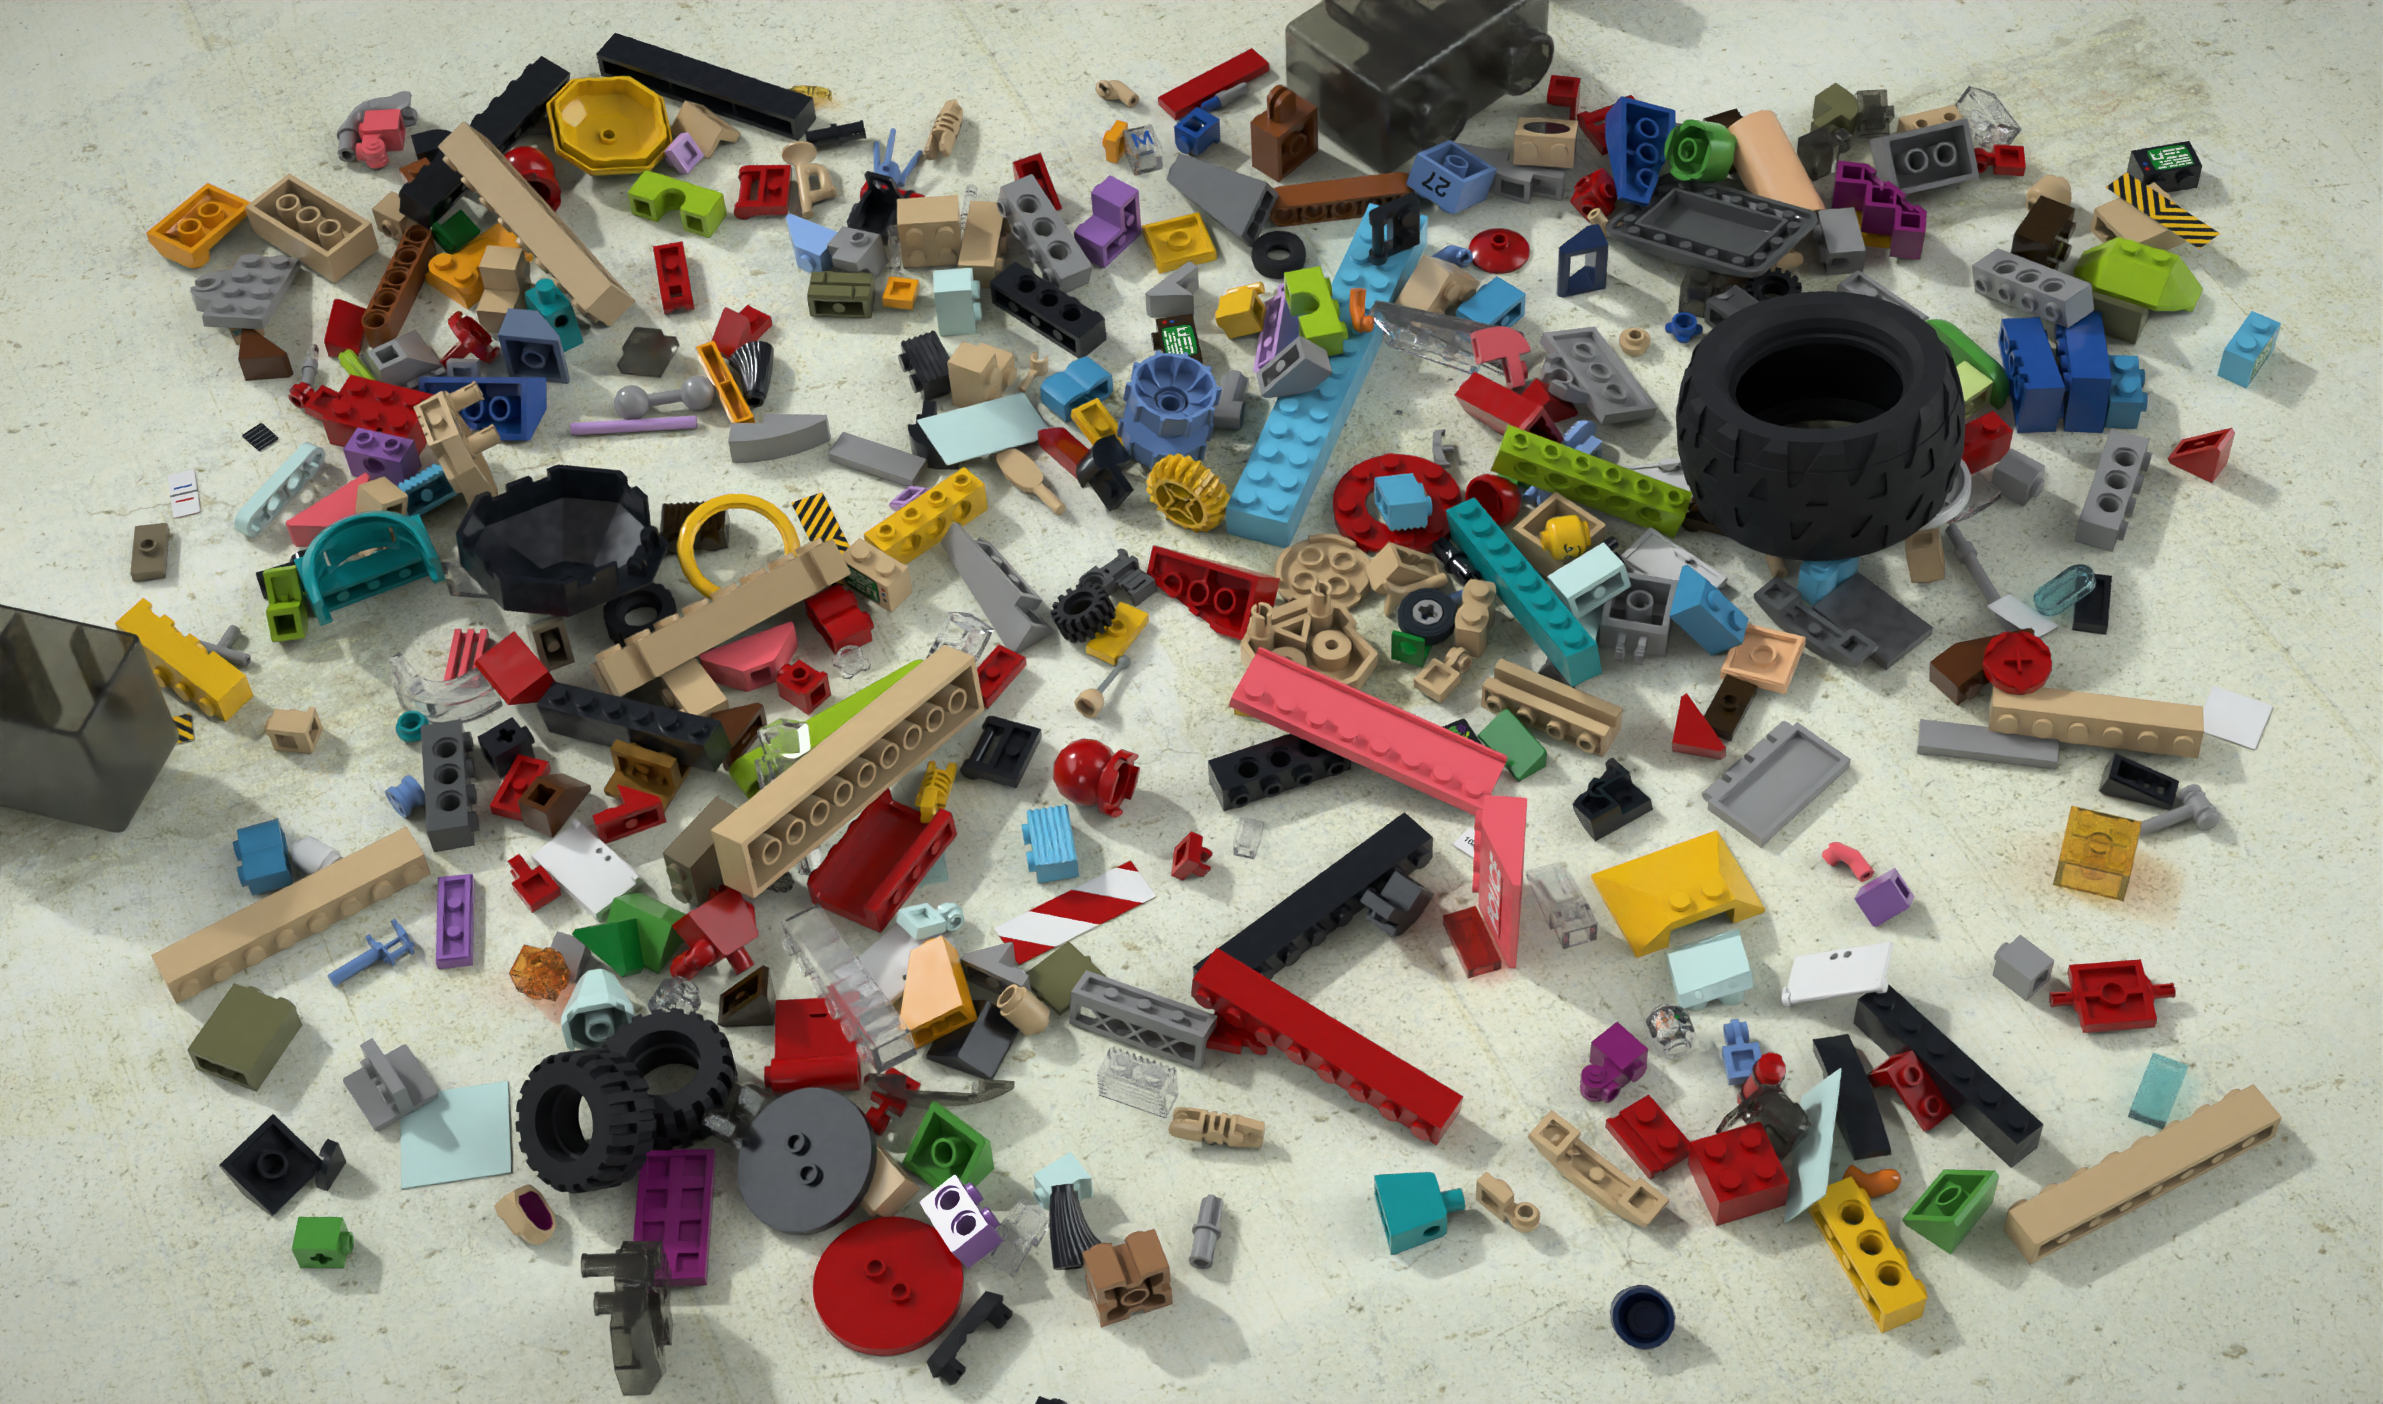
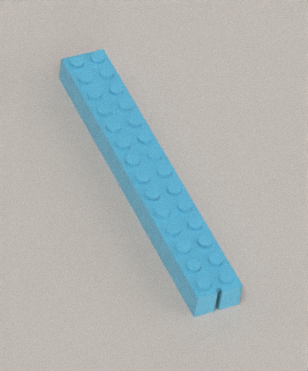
M1369 203L1332 282L1333 295L1331 298L1338 301L1340 309L1339 321L1345 322L1348 339L1343 340V354L1328 356L1332 374L1311 392L1277 398L1226 506L1227 534L1282 548L1290 546L1396 313L1392 306L1415 270L1427 244L1428 216L1420 215V244L1388 257L1385 264L1377 266L1369 261V250L1372 248V226L1369 223V212L1380 205ZM1387 224L1384 226V242L1387 241ZM1351 288L1366 289L1365 316L1370 315L1374 318V328L1370 333L1364 331L1358 333L1353 329L1349 312Z

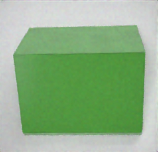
M639 892L614 897L606 923L636 918L644 968L659 974L684 942L674 930L672 924L686 914Z
M936 1101L931 1102L902 1162L903 1166L935 1190L954 1175L965 1185L971 1182L976 1187L995 1169L990 1141Z
M1943 1169L1903 1217L1902 1221L1907 1227L1951 1255L1992 1205L1999 1175L1996 1170Z

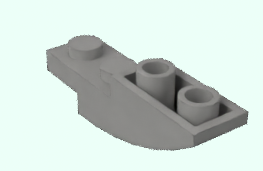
M1456 143L1497 168L1489 190L1490 193L1526 204L1530 203L1532 196L1562 201L1565 188V171L1532 165H1516L1509 161L1510 152Z

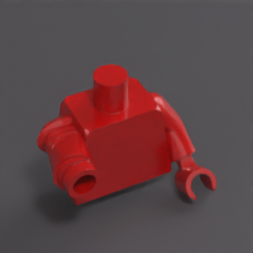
M724 884L719 886L718 891L710 888L707 902L672 924L674 930L690 947L673 959L670 973L675 980L680 982L690 981L706 966L711 968L725 958L736 975L741 974L754 965L744 946L759 936L756 927L755 907L744 900L739 891Z

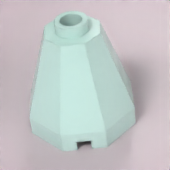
M604 969L587 971L578 980L561 1016V1027L568 1049L575 1051V1047L581 1050L601 1048L609 1036L615 1037V1029L623 1023L628 1025L632 1022L631 1018L635 1016L633 1004L614 974Z

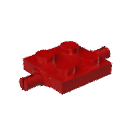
M2141 959L2069 965L2067 971L2071 990L2050 992L2049 1003L2051 1008L2072 1005L2078 1014L2082 1033L2154 1028L2157 1023V1016L2153 1005L2154 999L2175 998L2176 990L2173 982L2152 985L2145 975Z

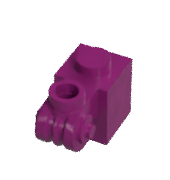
M1618 1022L1613 1024L1591 1042L1589 1061L1591 1065L1583 1068L1580 1077V1093L1583 1098L1593 1102L1601 1100L1605 1103L1612 1102L1620 1093L1621 1088L1630 1081H1638L1647 1070L1648 1048Z

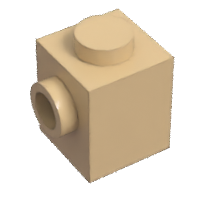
M391 191L372 208L378 231L384 233L389 238L401 241L405 231L418 223L399 212V194Z

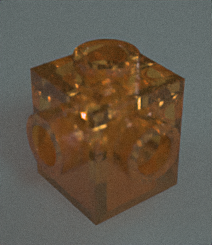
M524 944L509 972L517 991L524 993L527 997L534 1000H542L543 998L556 1002L561 990L567 987L570 980V971L563 955L549 947L541 949Z

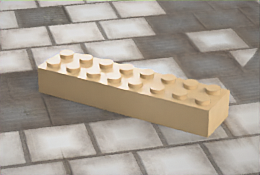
M463 121L438 146L446 155L443 161L453 171H458L463 176L461 181L472 192L476 191L481 196L479 201L490 212L494 211L499 216L497 221L509 233L513 232L518 237L515 241L527 253L531 252L536 257L534 262L546 274L549 272L555 278L553 280L554 285L565 295L568 293L573 299L571 301L572 305L581 314H586L595 323L600 320L610 327L635 302L630 294L488 138Z

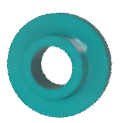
M407 711L398 718L396 733L405 742L420 741L421 725H427L429 721L426 716L418 711Z

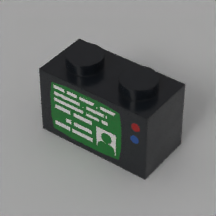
M2190 141L2132 150L2127 173L2146 185L2155 182L2164 192L2168 193L2197 188L2202 164Z

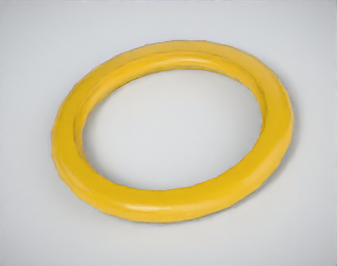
M726 494L711 498L699 505L686 518L680 529L677 541L678 561L684 576L691 586L710 600H713L710 594L721 589L705 578L699 570L694 558L693 549L695 536L700 526L709 517L720 511L746 509L765 516L780 532L784 543L785 555L792 552L794 557L797 556L795 549L800 547V540L796 529L786 514L774 504L760 497L748 494Z

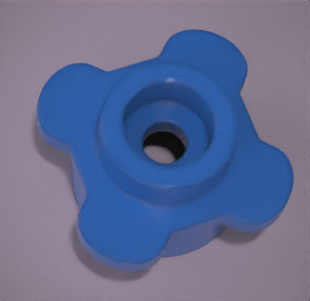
M1681 312L1674 315L1672 322L1665 325V331L1673 334L1679 343H1688L1693 336L1702 334L1703 327L1697 324V319L1693 314Z

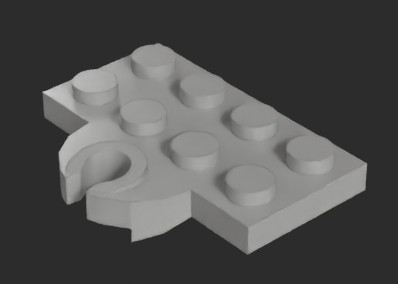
M257 254L241 255L232 270L216 271L196 279V286L191 287V294L197 311L204 312L202 315L204 327L264 329L301 269L299 258H289L285 255H276L274 257L258 256Z
M1595 326L1543 333L1540 344L1549 355L1546 357L1541 369L1540 379L1543 383H1548V381L1552 380L1548 388L1551 394L1564 401L1586 404L1601 425L1654 417L1657 406Z

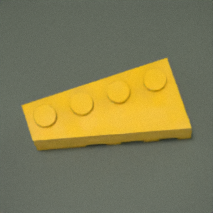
M142 598L115 622L129 656L127 659L129 665L138 673L145 672L150 675L159 686L164 688L168 686L173 689L182 700L186 702L191 700L196 703L208 716L215 715L226 722L254 696L246 675L216 652L212 651L208 655V651L199 639L191 633L184 637L174 626V620L166 614L159 618L152 612V604L145 598Z

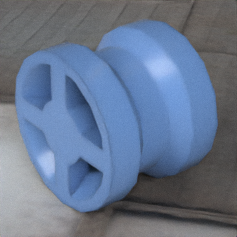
M410 775L402 778L401 784L397 787L391 786L385 790L388 801L403 818L409 816L414 807L425 804L424 790Z

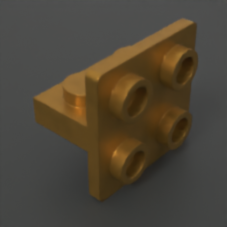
M616 739L610 748L615 771L604 787V792L607 796L620 799L617 785H622L659 796L665 812L692 767L678 764L677 758L672 757L668 753H658L645 749L637 743H627Z

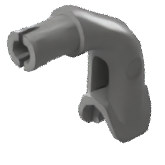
M401 91L392 96L364 101L356 106L337 131V139L339 140L337 153L339 159L344 162L355 160L356 144L360 140L359 124L364 121L365 111L400 109L405 127L416 125L418 115L417 111L411 107V93Z

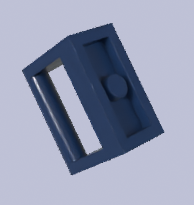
M1599 224L1586 226L1559 247L1556 292L1559 297H1569L1606 289L1609 244ZM1585 254V266L1570 277L1571 257Z

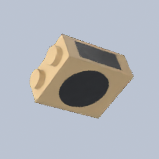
M1518 117L1514 135L1513 164L1573 168L1577 145L1578 121Z

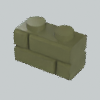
M812 272L807 293L810 316L871 318L876 296L873 274L864 272Z

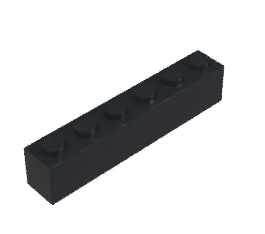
M553 681L536 705L548 731L551 733L612 747L616 739L627 743H637L645 749L670 754L672 757L677 758L678 764L716 773L732 749L722 723L719 720Z
M1888 984L1886 993H1866L1858 999L1854 1024L1889 1057L1913 1050L1952 1108V1114L2010 1168L2038 1148L2044 1124Z

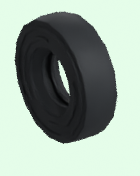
M1272 231L1263 234L1254 242L1251 259L1254 268L1261 275L1273 279H1283L1284 272L1301 270L1304 267L1306 249L1303 241L1297 235L1287 231ZM1279 249L1288 251L1290 256L1282 260H1273L1267 254Z

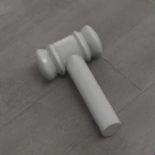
M2191 784L2183 788L2179 793V800L2183 803V806L2133 825V829L2137 837H2142L2193 817L2194 822L2198 823L2199 829L2209 830L2219 823L2221 816L2209 802L2201 787L2197 784Z

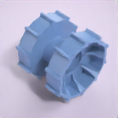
M1157 350L1154 356L1145 359L1141 363L1134 362L1131 382L1126 383L1123 398L1126 401L1124 418L1119 419L1116 436L1121 437L1130 457L1149 467L1150 472L1153 466L1168 454L1175 456L1177 453H1180L1184 458L1190 455L1194 461L1201 460L1202 462L1207 447L1206 441L1211 440L1214 426L1212 423L1215 411L1214 406L1219 404L1222 388L1216 385L1215 378L1211 374L1212 367H1206L1199 361L1189 357L1188 352H1184L1182 355L1161 353Z

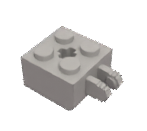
M1627 572L1631 587L1604 604L1600 624L1599 646L1616 648L1614 661L1622 662L1626 650L1634 651L1635 664L1643 666L1645 654L1664 657L1666 655L1673 623L1669 615L1678 580Z

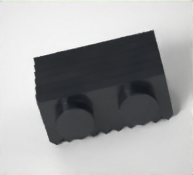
M932 330L930 333L920 334L919 337L914 336L913 339L903 340L901 342L902 354L898 355V359L903 372L910 373L909 380L915 393L920 392L924 401L951 393L947 364L950 357L937 333Z

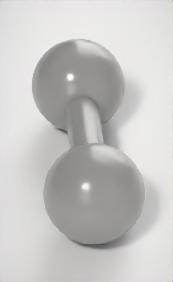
M700 375L691 376L686 379L679 390L647 394L638 386L629 385L617 392L614 398V407L618 415L626 420L641 419L646 415L651 406L683 402L692 410L701 411L712 405L715 400L716 390L708 378Z

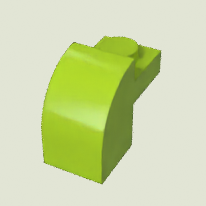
M296 565L265 569L263 576L269 601L266 616L271 641L280 642L305 638L308 632V607L306 594L303 593Z

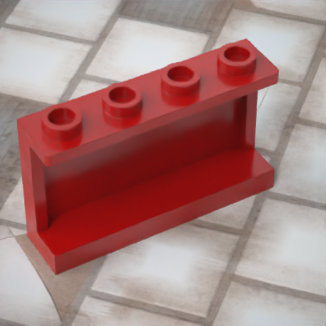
M887 788L862 811L856 820L849 824L847 832L837 844L830 848L827 857L819 867L810 873L807 887L812 904L881 933L957 836L952 813L940 808L929 823H921V812L894 801L890 788Z

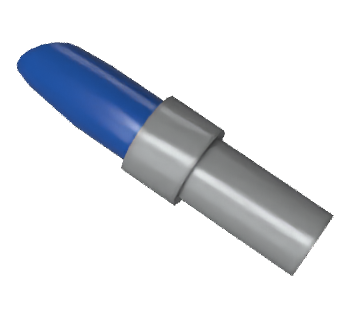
M1242 82L1227 91L1223 90L1216 94L1215 97L1203 102L1200 109L1211 112L1219 107L1222 108L1230 104L1231 101L1249 93L1248 86L1245 82Z

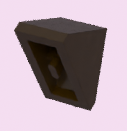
M761 966L720 995L719 1026L748 1027L774 1025L775 992L769 967Z

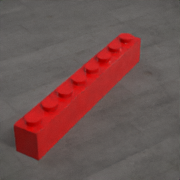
M1217 947L1193 978L1191 996L1200 1006L1205 1009L1215 1010L1223 1015L1231 1025L1237 1028L1243 1027L1253 1033L1262 1044L1269 1047L1274 1046L1281 1050L1293 1063L1297 1065L1304 1064L1315 1071L1326 1083H1335L1345 1089L1354 1100L1360 1103L1366 1102L1373 1106L1387 1120L1397 1121L1409 1128L1411 1133L1418 1139L1430 1141L1438 1145L1460 1113L1464 1096Z

